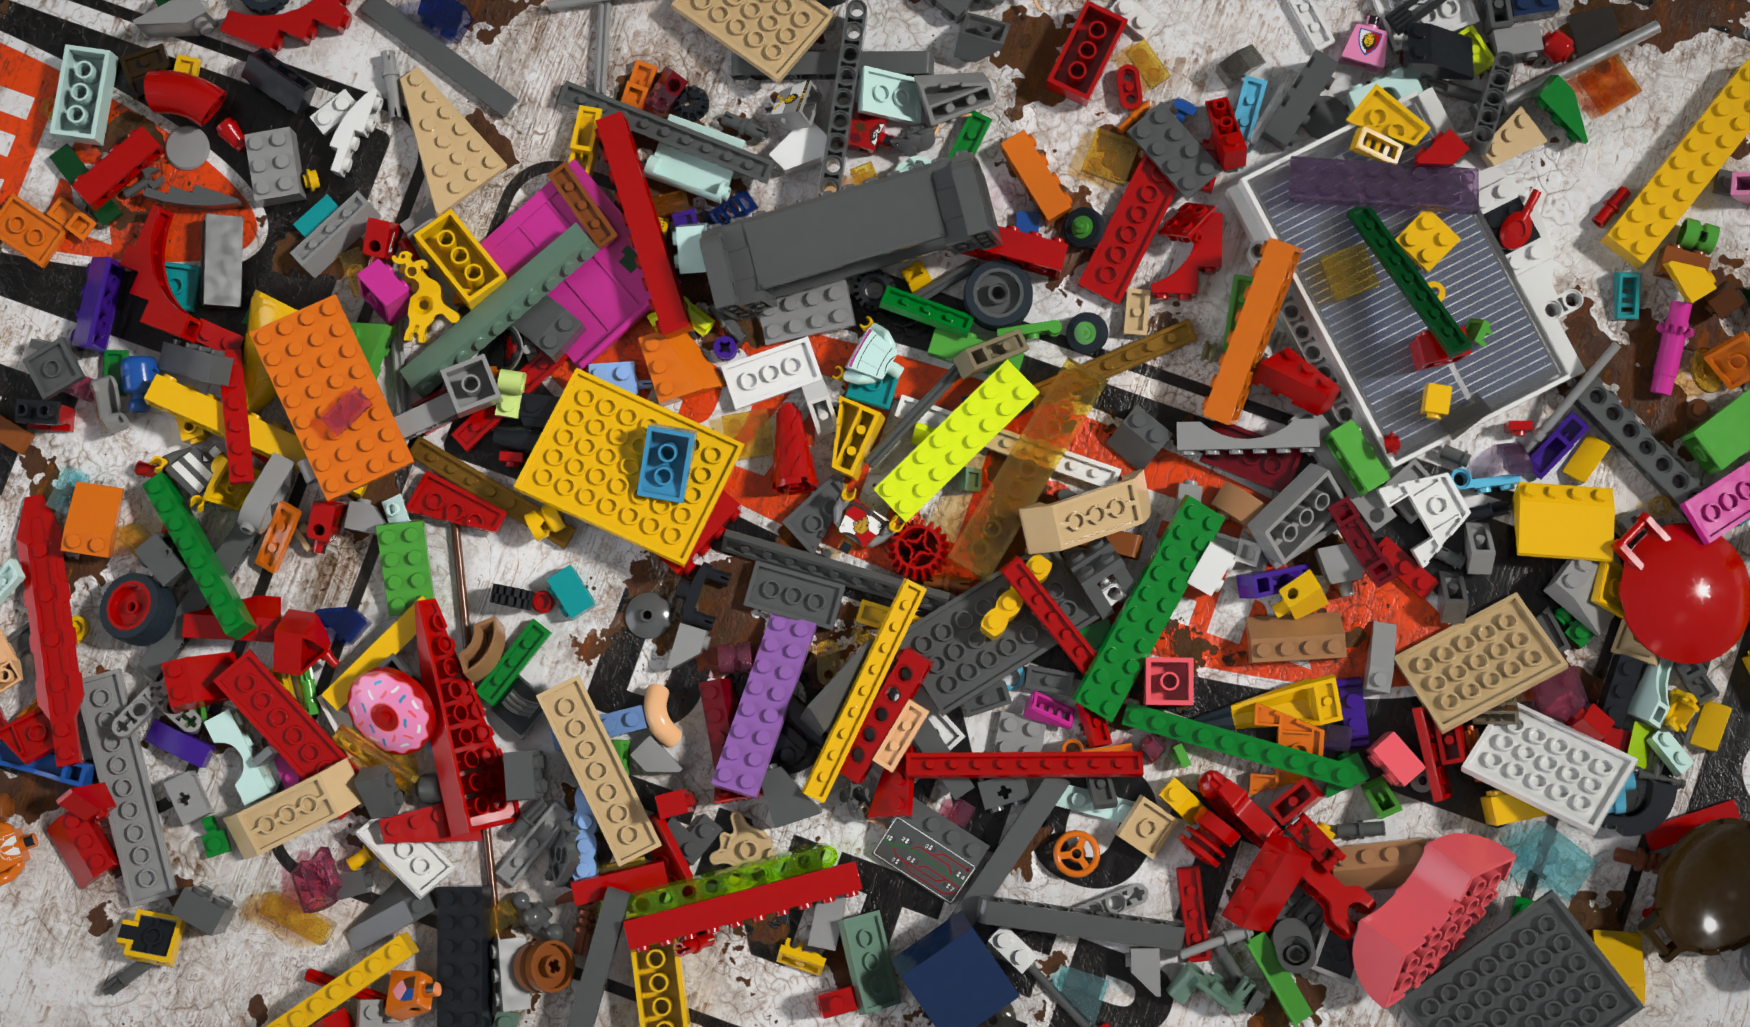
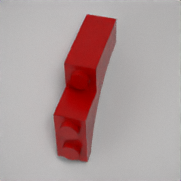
M1212 212L1198 227L1203 234V240L1193 245L1190 255L1180 268L1168 277L1151 284L1149 288L1151 290L1150 297H1155V300L1158 301L1169 300V297L1178 298V301H1192V298H1196L1198 294V271H1202L1204 275H1214L1220 271L1222 267V212Z

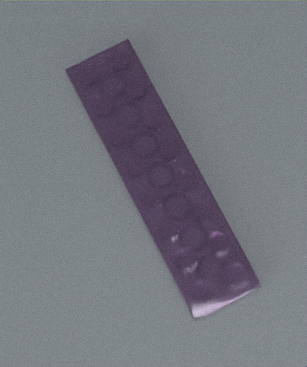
M1291 156L1289 164V202L1477 215L1479 212V169L1417 167L1415 164Z

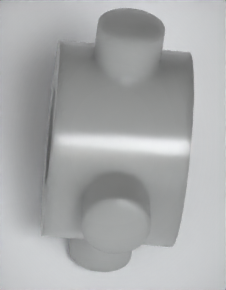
M752 78L747 79L744 83L745 88L755 93L762 88L761 83Z

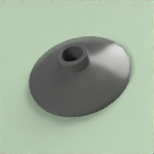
M649 592L642 593L634 597L628 604L625 619L628 628L636 636L644 639H653L667 631L672 620V611L670 605L662 596ZM646 611L652 613V617L648 620L643 616Z

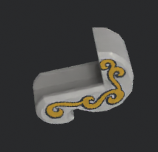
M108 375L91 380L90 390L94 396V408L104 432L110 435L127 430L130 426V421L122 412L118 385L115 378Z

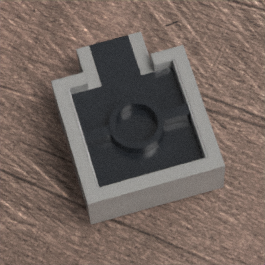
M1352 921L1356 927L1355 934L1351 939L1345 940L1337 936L1323 922L1314 945L1316 961L1311 969L1355 986L1358 976L1353 963L1352 951L1358 923Z

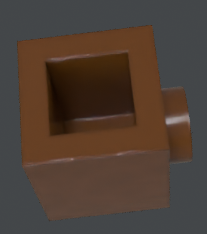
M1726 280L1717 286V289L1702 297L1707 303L1704 305V308L1710 316L1716 315L1721 320L1745 303L1735 288Z

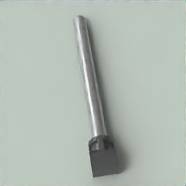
M1654 20L1506 94L1500 115L1508 114L1510 107L1532 97L1535 90L1550 75H1559L1563 80H1566L1660 33V24ZM1482 100L1468 108L1475 123Z

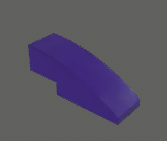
M1571 410L1523 465L1541 480L1565 456L1590 426Z
M154 718L145 738L149 743L200 768L207 767L216 746L199 739L197 736L187 734L183 730Z

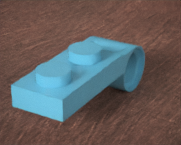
M1458 468L1449 473L1453 482L1455 474L1463 477L1464 483L1462 486L1455 483L1459 491L1477 490V494L1492 492L1491 488L1500 487V491L1515 489L1514 485L1521 482L1520 473L1472 479L1470 472L1464 468Z

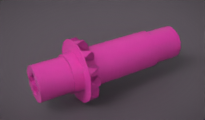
M1671 301L1665 323H1657L1656 330L1662 333L1653 370L1651 393L1671 396L1685 340L1686 338L1693 337L1695 332L1694 329L1688 328L1692 304Z

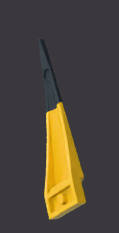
M1334 674L1311 680L1307 678L1191 718V720L1227 730L1278 727L1253 724L1255 702L1315 726L1343 720L1336 677ZM1152 733L1155 737H1160V736H1161V735H1157V734Z

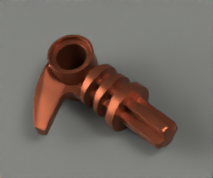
M1617 847L1613 852L1614 861L1633 865L1634 871L1638 872L1642 868H1644L1645 872L1652 870L1653 874L1659 873L1666 856L1662 858L1660 853H1656L1654 856L1652 851H1648L1646 854L1645 849L1640 847L1636 851Z
M572 890L559 896L555 900V904L573 902ZM602 900L595 901L593 904L578 905L577 912L580 913V917H576L575 920L579 923L572 928V931L577 932L573 953L576 955H587L590 935L594 934L595 931L592 928V924L597 923L594 920V916L598 915L595 909Z

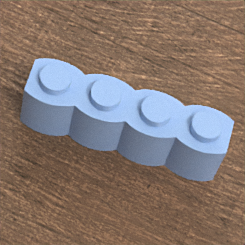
M578 786L575 793V805L578 810L574 817V827H577L579 829L578 832H580L575 843L577 850L580 851L581 859L573 871L574 880L599 874L597 855L600 850V839L597 833L600 827L580 786Z

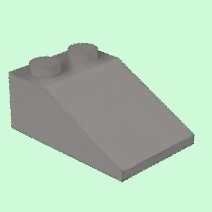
M170 0L133 20L134 24L149 38L206 35L219 26L205 0Z
M1567 559L1543 591L1598 637L1615 616L1590 601L1599 565L1595 561Z

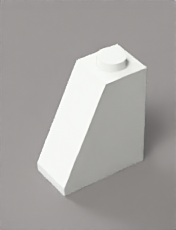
M814 122L811 127L794 129L769 154L770 160L776 163L774 170L777 173L782 171L787 176L822 163L827 135ZM835 142L831 145V148L834 150L840 149Z

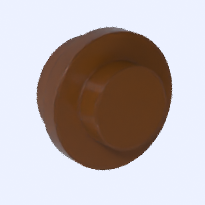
M1694 399L1687 404L1686 414L1692 421L1701 422L1708 418L1710 406L1703 399Z

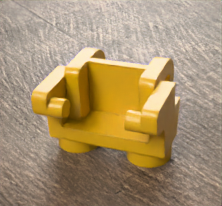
M1674 688L1668 695L1670 709L1662 725L1670 730L1685 733L1690 719L1694 713L1697 714L1700 710L1696 705L1698 700L1693 694Z

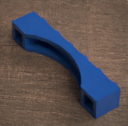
M0 740V765L30 772L78 787L92 785L96 771L95 764L83 761L82 764L58 768L56 766L55 754L50 753L26 765L3 740Z

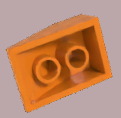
M76 481L64 526L60 551L105 558L113 557L124 488Z

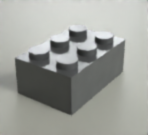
M539 750L503 753L506 801L545 798V793L549 792L548 778L544 779V769H547L546 755H543V752Z

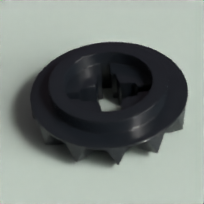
M695 85L685 86L678 96L675 95L673 108L678 117L691 122L698 121L708 112L709 98L703 89ZM688 95L692 98V100H697V102L694 103L695 111H693L689 105L685 106V104L688 102Z

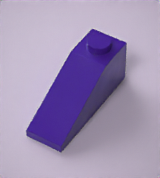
M1309 563L1236 575L1239 598L1257 599L1280 594L1279 590L1310 569Z

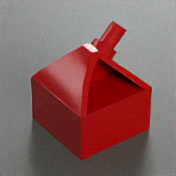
M294 609L287 610L274 630L273 672L301 676L319 659L325 660L332 668L340 663L332 654L330 639L316 613Z

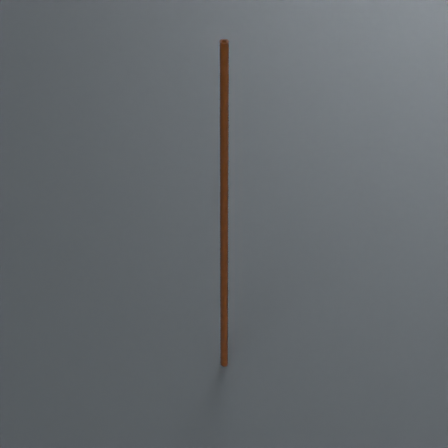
M450 523L464 650L472 639L460 525ZM475 682V683H473V686H474V688H475V690H476L477 687H476V682ZM491 828L482 830L487 885H492L493 939H501L502 931Z

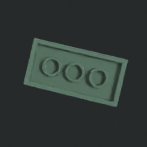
M880 910L837 921L859 1015H865L902 1003Z

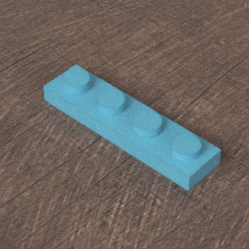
M1245 75L1234 115L1246 143L1248 154L1268 81Z

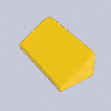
M1588 434L1561 472L1578 484H1584L1611 446Z
M1712 701L1704 704L1689 744L1710 752H1716L1732 708Z

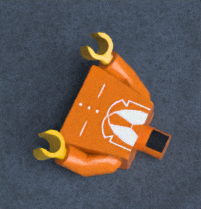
M0 823V886L18 877L25 868V862L30 860L28 849L34 848L39 844L35 833L24 836L21 828L14 829L10 823Z

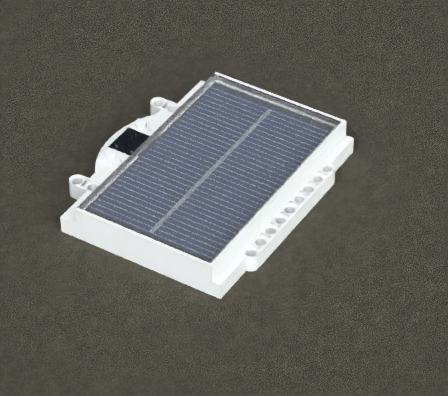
M1433 87L1419 94L1415 91L1397 100L1431 128L1415 147L1397 141L1403 144L1404 147L1396 167L1349 150L1355 131L1360 128L1357 125L1349 124L1241 178L1237 185L1227 189L1225 193L1251 244L1246 252V257L1252 269L1256 263H1260L1262 258L1256 257L1252 249L1256 247L1261 249L1264 241H1268L1269 237L1303 248L1278 318L1296 353L1312 364L1317 370H1325L1328 378L1341 387L1338 393V400H1335L1331 409L1327 410L1334 424L1341 426L1348 422L1343 421L1339 417L1340 410L1347 411L1350 416L1349 420L1353 419L1354 423L1360 426L1362 435L1367 443L1373 446L1375 455L1380 463L1386 466L1388 472L1586 372L1558 321L1581 307L1584 298L1581 292L1576 289H1570L1557 295L1552 285V247L1546 226L1535 206L1530 214L1532 231L1527 242L1516 250H1507L1500 244V227L1510 214L1522 211L1529 198L1525 191L1494 166L1489 168L1480 156L1472 154L1470 150L1448 170L1415 169L1412 166L1417 160L1414 157L1416 153L1423 147L1426 149L1433 145L1431 140L1440 131L1446 133L1451 129L1458 136ZM1473 132L1460 138L1468 147ZM1373 140L1370 145L1371 149L1373 148L1375 141ZM1381 144L1379 153L1382 152L1384 144ZM1392 147L1389 148L1387 154L1388 157L1391 156L1393 150ZM1368 202L1394 239H1396L1428 207L1456 233L1461 240L1428 273L1423 271L1409 256L1408 258L1427 283L1436 281L1444 286L1446 295L1442 304L1459 327L1466 326L1469 318L1484 319L1491 324L1492 335H1485L1483 339L1486 346L1482 347L1472 344V353L1462 361L1415 371L1409 344L1420 332L1429 329L1346 217L1347 212ZM1432 289L1433 292H1434V293L1436 294V296H1437V295H1438L1437 290ZM1567 296L1573 298L1575 302L1574 307L1566 303ZM1546 307H1550L1553 309V317H1550L1546 314ZM1285 309H1293L1296 314L1295 318H1288L1285 315ZM1296 329H1303L1306 332V338H1298L1295 333ZM1306 350H1315L1317 358L1310 359L1306 354ZM1428 383L1452 386L1449 414L1444 418L1441 417V420L1427 419V415L1420 414L1424 386ZM1390 431H1393L1395 436L1399 435L1401 449L1397 450L1398 455L1396 456L1394 453L1387 454L1385 449L1384 435H1389Z

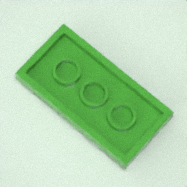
M424 519L377 524L376 531L389 617L400 616L422 595L426 599L435 598Z

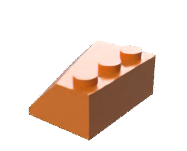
M658 331L638 338L659 404L662 407L727 386L688 332L667 339L663 334H659Z

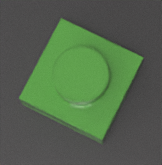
M1182 743L1171 747L1173 752L1170 753V756L1175 766L1179 765L1183 769L1192 765Z

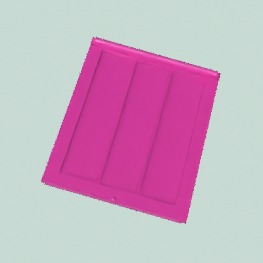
M574 159L569 166L619 235L616 240L602 250L599 249L592 258L587 260L573 274L569 275L547 294L582 322L586 328V331L566 352L578 369L584 370L651 311L648 302L651 296L649 291H646L643 286L642 278H644L642 269L639 270L637 267L630 273L619 262L625 256L621 251L627 245L632 248L628 239V235L631 232L629 226L626 227L622 220L621 214L623 213L577 160ZM550 180L480 244L503 271L508 280L574 223H577L586 233L587 231Z

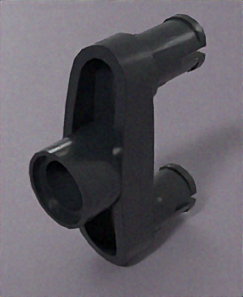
M703 562L693 581L683 577L680 578L674 597L685 600L682 623L690 626L694 624L711 631L713 625L705 622V620L714 623L716 617L696 611L697 608H695L704 581L707 582V580L727 587L729 581L720 577L730 579L732 573L712 567L713 564Z

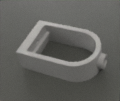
M275 452L272 454L240 510L238 524L241 525L240 530L248 535H252L253 532L262 534L268 528L279 501L285 500L295 483L294 461Z

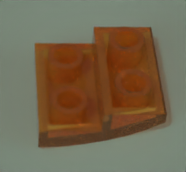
M1618 54L1594 66L1577 78L1602 116L1642 92Z

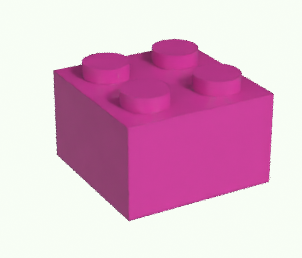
M377 259L357 274L360 295L387 325L392 326L408 314L410 288L403 279L399 280L395 276L393 268L388 263L384 264L380 259Z

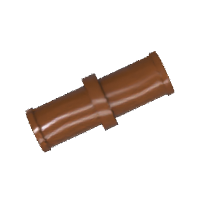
M946 573V575L935 574V577L931 578L929 574H926V580H933V582L924 581L923 583L924 586L944 589L945 592L950 590L967 591L971 586L962 585V583L972 584V578L951 576L949 573Z

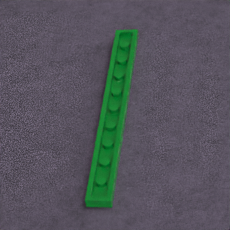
M1131 702L1127 703L1122 725L1348 789L1353 788L1358 766Z

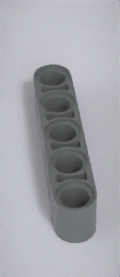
M1508 51L1499 52L1494 58L1469 143L1470 152L1476 156L1486 155L1493 141L1516 60L1514 55Z

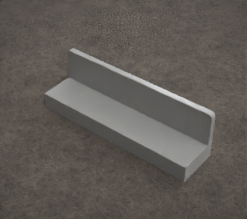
M356 191L295 247L290 254L308 273L316 278L366 232L368 217L380 219L381 215Z

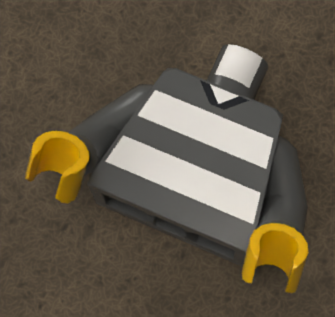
M216 445L207 453L197 447H189L173 451L163 457L154 456L149 465L154 463L160 465L155 468V473L162 472L163 467L166 466L165 470L193 496L190 499V507L194 504H200L197 507V512L201 513L204 510V504L209 503V501L203 499V496L213 475L211 471L212 461L217 456L225 453Z

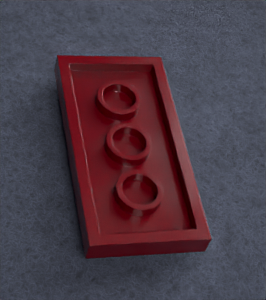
M1216 420L1211 429L1221 435L1232 438L1253 439L1264 437L1240 426L1226 425ZM1267 449V454H1253V450H1243V454L1229 455V450L1220 451V455H1205V451H1203L1199 462L1280 493L1293 481L1303 453H1300L1299 449H1291V453H1276V449Z

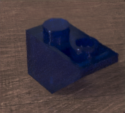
M353 607L317 609L314 612L319 616L325 628L331 627L336 631L334 636L343 644L346 642L354 644L372 624Z

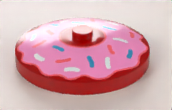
M375 667L362 673L352 683L348 692V711L356 729L370 744L387 753L406 755L418 751L430 740L436 726L434 706L425 689L414 678L394 668Z

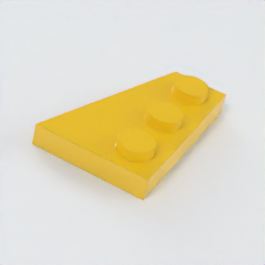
M1375 84L1345 120L1359 127L1365 126L1386 137L1413 147L1419 143L1431 128L1378 84Z

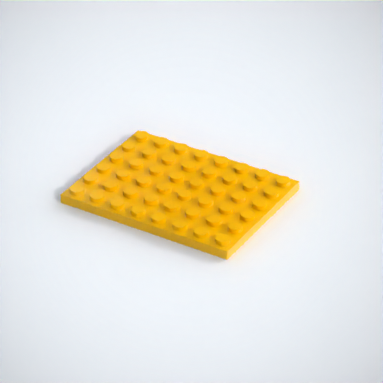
M576 368L513 488L533 499L685 567L745 444ZM651 423L697 431L684 503L637 495L647 428Z

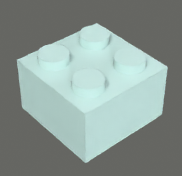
M707 223L678 225L676 230L672 232L673 245L678 247V253L674 255L675 269H679L680 274L706 272L699 240L702 231L707 230Z

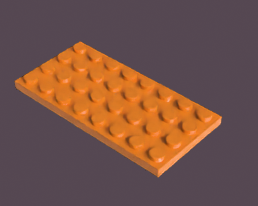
M336 294L249 332L328 502L415 463Z

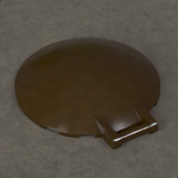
M1720 818L1705 822L1685 834L1664 859L1655 885V910L1641 921L1637 927L1639 932L1646 936L1657 949L1659 957L1664 963L1671 962L1684 949L1689 952L1700 953L1701 955L1714 956L1728 950L1736 951L1750 942L1749 821L1739 818ZM1659 925L1671 939L1667 945L1663 943L1654 931Z

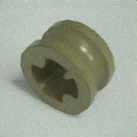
M1206 340L1200 358L1201 361L1207 359L1209 363H1212L1217 343L1210 344Z

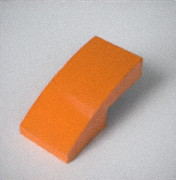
M636 59L630 80L626 83L621 102L643 110L659 67Z
M62 196L56 200L46 213L82 241H85L98 224Z

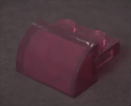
M320 847L310 860H301L290 873L303 913L319 912L334 905L339 900L337 892L343 886L329 847Z

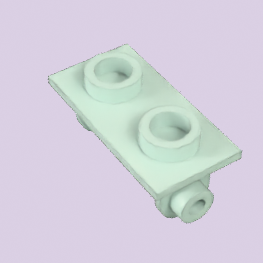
M401 494L382 502L389 523L411 521L409 513H407L405 508L406 500L402 499Z

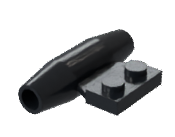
M522 393L520 417L523 426L495 427L493 445L515 452L531 454L560 397Z
M793 694L772 754L789 771L806 753L808 744L821 751L829 735L825 732L820 737L800 719L808 705L795 694Z

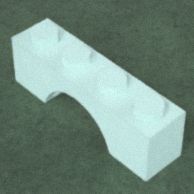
M228 709L205 721L204 724L214 743L230 744L242 756L243 772L235 787L244 805H253L276 793L274 789L276 784L273 777L266 773L263 766L256 767L252 761L259 753H256L253 747L255 745L254 738L249 732H246L243 726L245 721L239 711L236 712L234 709Z

